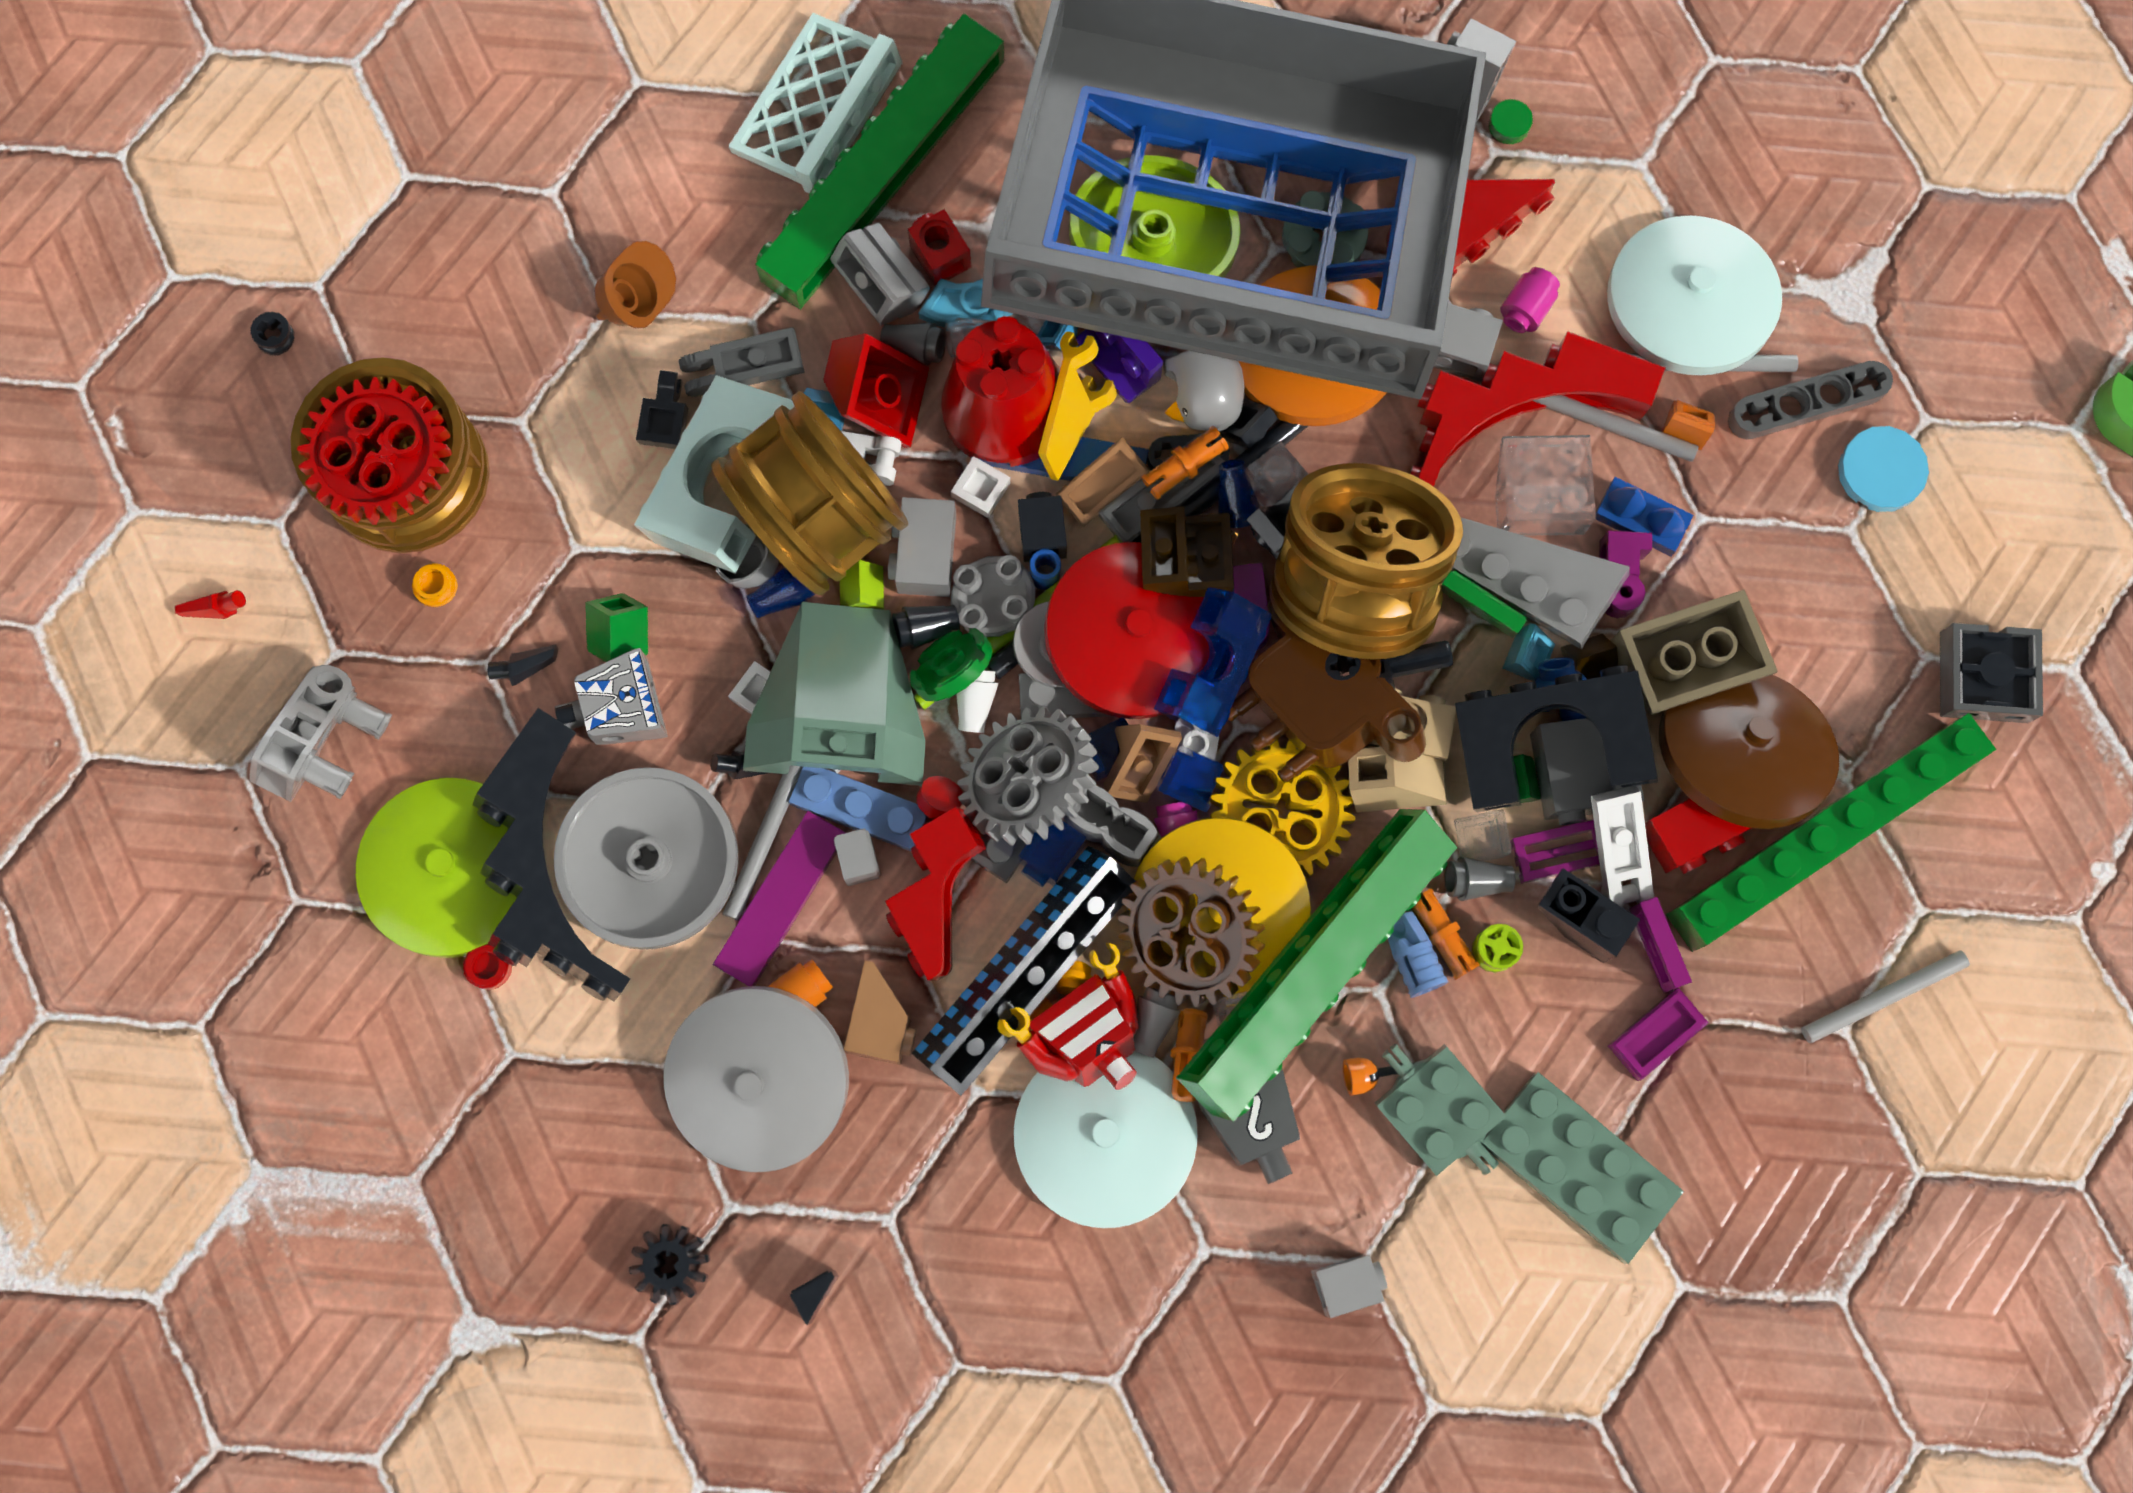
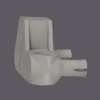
M331 665L313 666L261 739L251 760L249 781L290 802L305 781L341 799L349 787L354 773L348 772L318 757L329 734L337 723L341 724L344 721L379 740L385 732L392 714L386 713L356 698L357 693L354 692L355 687L352 686L351 679L341 669Z

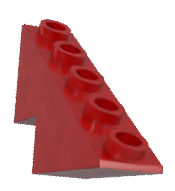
M1555 179L1467 180L1452 278L1458 270L1456 268L1466 260L1474 263L1489 250V243L1497 237L1501 236L1502 239H1506L1522 225V219L1533 212L1535 215H1538L1547 209L1555 200L1551 193ZM1390 225V228H1389V231H1388V234H1387V237H1386V247H1387V249H1388V243H1389L1391 225Z

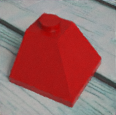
M866 333L833 340L823 381L840 415L881 436L899 439L902 443L901 446L904 448L911 447L929 367Z

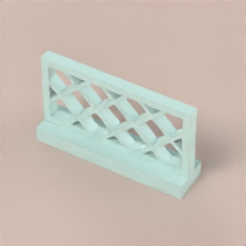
M812 13L728 147L731 153L802 184L804 191L810 194L815 183L821 178L826 179L834 170L840 153L846 147H851L902 65L894 39L880 33L875 39ZM818 30L833 36L834 43L814 50L811 49L810 42ZM856 47L868 50L863 60L846 65L843 55L844 51ZM838 54L841 67L818 74L815 61ZM810 63L813 76L791 83L789 76L793 69ZM845 78L847 85L843 92L825 98L822 85ZM817 87L820 101L798 108L794 94ZM789 96L792 110L770 117L768 109L772 102ZM824 111L826 119L821 127L804 132L801 119ZM796 121L799 135L776 141L773 128ZM768 131L771 144L756 149L746 146L752 135ZM803 146L804 154L796 167L782 162L780 152Z

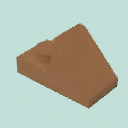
M1142 724L1117 726L1115 733L1120 753L1103 783L1105 791L1112 797L1147 803L1182 740L1181 732Z

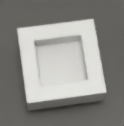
M973 456L951 490V497L989 518L1009 487L1011 477Z

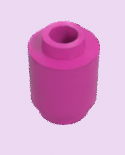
M1533 267L1528 273H1523L1500 307L1505 325L1517 333L1536 331L1558 298L1559 280L1552 273L1540 267Z

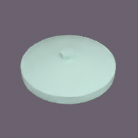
M1676 216L1646 226L1624 245L1609 276L1607 301L1616 329L1626 343L1647 361L1676 373L1712 375L1732 370L1744 364L1761 350L1778 322L1782 306V289L1778 273L1771 259L1749 235L1728 223L1713 218Z
M1134 1051L1127 1057L1126 1060L1137 1071V1074L1130 1084L1120 1090H1116L1104 1075L1091 1085L1083 1087L1075 1080L1066 1082L1038 1072L1026 1087L1020 1099L1014 1122V1147L1017 1161L1033 1193L1059 1216L1089 1227L1116 1228L1140 1222L1160 1211L1182 1188L1191 1171L1197 1149L1196 1116L1192 1102L1174 1100L1171 1093L1173 1071L1155 1056L1149 1057Z

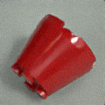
M1003 316L995 321L983 323L975 327L964 337L956 348V355L941 396L945 428L954 444L970 458L974 456L994 463H1010V467L1027 464L1040 458L1038 451L1060 372V367L1036 334L1020 324L1015 318Z

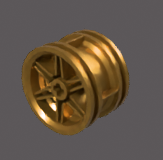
M384 357L363 359L339 367L316 384L306 395L295 415L290 437L291 458L299 480L309 494L323 508L330 512L346 531L364 544L381 551L395 553L425 551L441 545L460 533L477 514L485 498L489 481V461L482 437L443 383L422 367L405 360ZM373 377H377L381 381L384 389H386L392 379H396L402 387V392L411 385L419 393L418 399L426 396L434 405L432 410H438L444 419L439 426H444L450 433V438L441 443L447 444L452 451L451 456L440 459L447 466L449 472L446 474L435 473L434 479L442 488L434 490L427 487L424 491L429 500L427 505L415 499L411 502L414 515L410 516L403 508L397 509L396 522L392 523L384 513H381L377 525H372L366 518L365 513L358 523H354L347 516V511L339 517L330 509L331 504L324 506L316 498L318 491L312 492L305 484V481L310 476L305 475L298 465L308 459L297 451L298 446L310 443L300 432L301 428H315L316 425L308 415L309 412L323 414L326 411L320 400L322 397L335 403L339 400L336 387L340 386L347 394L353 393L354 380L358 379L365 389H369ZM376 415L365 417L361 421L360 428L369 427L367 423L371 420L375 421ZM393 418L391 423L398 420V418ZM415 436L403 438L399 443L398 449L410 447L414 443ZM372 449V450H371V451H373V452H375V453H378V452H379L378 450H375V449ZM351 452L340 455L336 460L335 467L346 464L351 458ZM391 474L380 475L374 482V488L386 485ZM359 479L353 481L352 484H357Z
M798 391L791 398L794 404L791 410L781 405L768 420L740 443L736 442L729 448L731 457L729 461L719 456L712 462L711 467L729 500L765 546L804 586L817 595H823L829 590L827 579L842 580L849 568L879 544L885 545L891 540L889 529L892 526L902 531L908 526V520L886 486L847 437L807 395Z

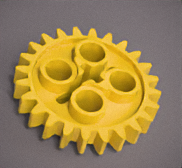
M1277 740L1268 746V750L1262 749L1260 752H1256L1252 748L1253 756L1251 757L1240 749L1236 754L1240 766L1238 767L1226 762L1223 770L1230 779L1216 778L1214 785L1224 793L1211 795L1209 803L1221 807V810L1212 813L1209 818H1232L1247 821L1251 818L1262 819L1266 822L1269 833L1288 848L1307 878L1313 875V862L1322 869H1326L1329 861L1325 852L1336 857L1340 855L1342 849L1335 842V839L1348 841L1351 834L1341 826L1352 824L1356 818L1351 813L1344 812V808H1348L1354 802L1351 796H1342V792L1349 786V780L1337 781L1335 778L1342 766L1323 768L1313 764L1299 776L1293 777L1288 782H1283L1277 774L1278 771L1285 766L1288 760L1300 752L1296 750V746L1290 740L1285 748H1280ZM1257 775L1268 776L1274 783V791L1269 794L1258 793L1254 790L1251 779ZM1301 781L1313 783L1318 790V798L1313 801L1302 799L1296 792V784ZM1279 800L1286 801V809L1292 810V812H1289L1286 818L1282 819L1278 817L1279 812L1277 809L1245 808L1243 802L1251 801L1265 807H1275ZM1315 810L1321 812L1322 816L1321 818H1314L1313 816L1294 811ZM1296 824L1307 826L1313 834L1312 842L1307 845L1296 843L1290 835V828Z

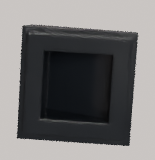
M827 1270L791 1291L790 1297L805 1325L813 1322L838 1278L836 1270Z

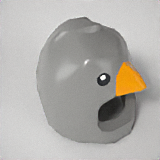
M1193 351L1183 352L1174 357L1164 359L1165 376L1177 381L1178 385L1177 399L1165 411L1167 416L1173 420L1185 422L1190 428L1197 430H1209L1211 426H1214L1218 431H1223L1238 420L1245 389L1242 367L1239 361Z

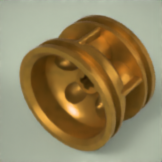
M1343 463L1317 469L1305 476L1297 484L1291 497L1282 550L1276 560L1270 585V599L1278 617L1300 638L1316 647L1342 656L1360 659H1386L1407 654L1422 646L1434 631L1443 602V591L1440 581L1452 570L1463 537V525L1456 508L1445 495L1429 483L1409 473L1386 466L1367 463Z

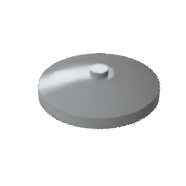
M661 768L625 770L608 776L590 787L576 800L565 816L557 835L554 850V872L558 890L572 915L596 936L615 945L631 949L644 950L668 947L689 939L700 932L718 915L725 905L734 886L738 868V846L735 832L728 815L720 803L705 787L683 774Z
M747 986L728 990L714 996L694 1010L678 1028L670 1043L663 1073L664 1092L668 1109L676 1126L686 1140L712 1161L728 1168L747 1172H767L786 1168L798 1163L816 1151L828 1138L840 1120L849 1089V1069L844 1047L838 1034L826 1017L817 1008L799 996L781 989L765 986Z

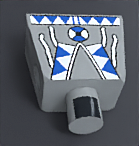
M641 648L629 651L576 676L574 683L579 700L555 706V713L559 722L570 729L586 726L589 738L596 745L668 737L648 658Z

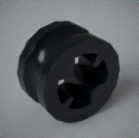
M265 312L259 315L250 327V334L254 342L265 354L272 356L281 355L287 352L293 345L295 339L294 331L287 319L280 313ZM278 328L281 332L278 338L270 336L267 339L264 335L267 329L274 331Z

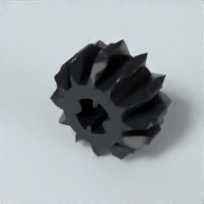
M663 1224L660 1226L659 1231L660 1240L651 1231L643 1234L644 1241L649 1247L648 1250L643 1247H633L631 1253L635 1257L643 1259V1264L630 1266L629 1273L633 1275L644 1273L645 1278L635 1286L638 1292H643L652 1285L654 1286L650 1295L651 1302L659 1303L666 1291L669 1304L676 1305L680 1301V1289L688 1298H692L697 1294L696 1288L690 1281L691 1279L697 1282L707 1281L708 1275L705 1272L696 1270L697 1264L710 1262V1255L702 1254L695 1256L694 1251L703 1245L704 1240L702 1237H696L686 1244L689 1236V1227L680 1226L673 1238L670 1224ZM665 1253L666 1256L677 1255L679 1261L674 1265L678 1272L675 1276L673 1272L663 1274L661 1268L665 1265V1260L662 1257Z

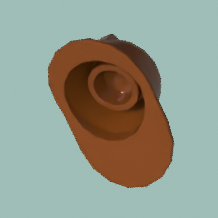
M648 241L633 242L627 246L610 264L606 272L598 278L594 288V297L599 311L595 317L598 320L607 319L618 326H630L635 329L646 328L670 302L675 293L676 275L668 255L660 247Z

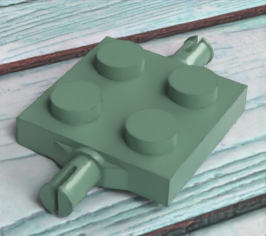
M1398 1044L1389 1047L1401 1062L1398 1063L1388 1050L1382 1054V1057L1397 1072L1399 1077L1396 1079L1393 1087L1378 1099L1375 1104L1433 1173L1437 1176L1456 1159L1466 1155L1481 1170L1483 1175H1487L1491 1170L1480 1159V1156H1483L1489 1165L1495 1169L1499 1162L1482 1145V1142L1487 1133L1507 1116L1450 1049L1443 1044L1427 1059L1413 1064L1398 1047Z

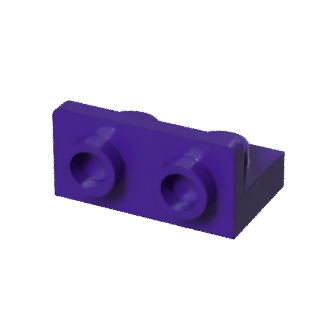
M1086 329L1076 337L1078 341L1077 346L1080 347L1085 342L1087 335L1094 336L1099 350L1091 363L1105 379L1113 381L1117 393L1126 403H1131L1161 380L1163 360L1148 342Z

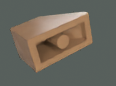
M864 960L844 1051L855 1056L901 1065L903 1055L911 1056L916 1029L909 1028L911 1020L874 962Z

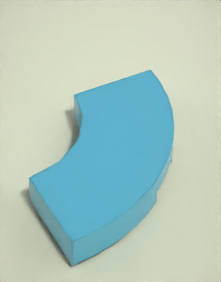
M940 278L920 309L919 319L928 323H935L939 327L966 330L974 329L983 323L995 321L1003 316H1011L1014 313L981 307L983 278L973 283L957 284Z

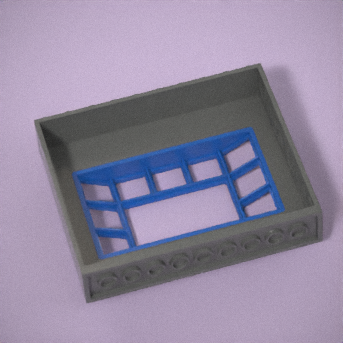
M1051 0L985 250L981 307L1421 400L1442 347L1486 52L1239 0ZM1089 111L1134 140L1128 168L1082 142ZM1147 143L1200 154L1194 184L1140 173ZM1213 157L1266 168L1261 198L1207 187ZM1077 159L1122 186L1123 191L1116 219L1069 192ZM1279 171L1332 182L1327 212L1274 201ZM1400 176L1394 208L1340 213L1346 184ZM1143 191L1321 229L1323 236L1312 296L1121 256L1135 193ZM1064 209L1110 236L1111 242L1108 253L1058 243L1057 238ZM1391 225L1386 259L1331 264L1336 234L1338 232ZM1383 276L1377 310L1325 299L1329 283Z

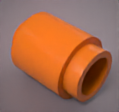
M813 959L804 965L799 962L767 986L795 994L814 1007L826 1000L825 994L834 988Z

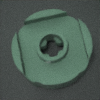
M1307 192L1294 205L1327 212L1331 192ZM1343 196L1340 213L1364 211L1360 205L1354 204ZM1284 222L1282 242L1284 248L1286 246L1287 252L1292 257L1291 261L1297 268L1317 265L1321 241H1319V234L1314 232L1316 228ZM1368 228L1338 232L1336 234L1331 264L1358 262L1367 243Z

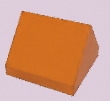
M1674 400L1662 433L1699 446V450H1702L1715 430V416L1709 411Z

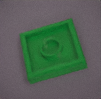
M1455 570L1453 572L1450 571L1441 584L1443 593L1511 638L1519 633L1527 621L1525 616Z

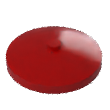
M1124 542L1093 550L1080 558L1066 571L1049 600L1045 614L1044 637L1047 653L1054 671L1065 687L1076 698L1094 710L1106 715L1125 719H1144L1163 715L1176 709L1188 701L1204 685L1211 675L1219 656L1222 628L1219 609L1214 597H1186L1145 590L1142 577L1141 543Z

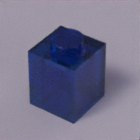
M1064 821V829L1062 831L1054 825L1048 827V839L1046 840L1035 832L1031 843L1026 845L1018 856L1020 864L1024 866L1021 873L1040 887H1044L1046 882L1054 887L1086 845L1087 837Z

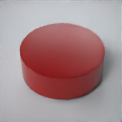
M932 776L923 782L917 793L916 801L918 807L926 816L935 819L954 807L961 808L962 803L958 797L963 792L951 779L943 776Z
M489 943L468 952L463 962V971L466 979L472 985L484 990L499 988L506 983L512 972V966L499 959L493 953L495 947Z

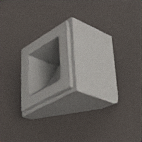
M864 828L837 835L834 838L843 878L847 886L879 878L881 873L872 838L868 830Z

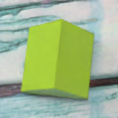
M859 560L846 571V576L840 580V606L884 610L883 566Z

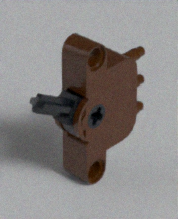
M1270 599L1267 605L1268 614L1274 631L1280 640L1259 655L1252 663L1249 670L1251 687L1234 699L1230 706L1223 710V715L1229 722H1232L1259 704L1272 721L1261 729L1257 736L1250 740L1252 748L1256 752H1260L1285 734L1300 751L1278 771L1277 774L1283 782H1288L1293 777L1299 776L1313 764L1323 768L1337 767L1347 762L1373 740L1396 761L1410 762L1419 758L1426 747V738L1421 718L1395 690L1393 678L1450 667L1453 664V656L1449 642L1444 640L1424 644L1407 654L1386 659H1360L1342 656L1316 647L1292 632L1278 617ZM1349 672V675L1343 676L1344 673ZM1401 730L1413 731V733L1405 739H1397L1393 737L1397 732Z

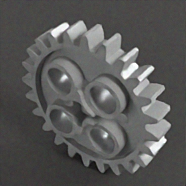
M1042 706L1035 716L1027 707L1023 711L1022 719L1019 720L1012 713H1009L1006 726L1002 727L999 723L993 722L994 734L991 737L985 734L979 735V739L983 743L980 749L969 748L968 752L973 756L974 760L971 763L961 764L960 768L968 777L959 780L957 783L964 791L958 799L966 807L963 811L964 814L982 834L985 835L987 833L995 842L1003 838L1012 846L1019 836L1026 845H1029L1035 832L1044 840L1048 839V827L1051 825L1062 831L1064 825L1061 818L1065 815L1077 818L1078 814L1073 808L1076 802L1088 803L1089 799L1082 791L1083 788H1091L1096 785V782L1090 777L1089 773L1099 769L1097 763L1092 759L1097 754V750L1090 743L1092 738L1072 716L1067 718L1060 709L1051 714L1045 706Z

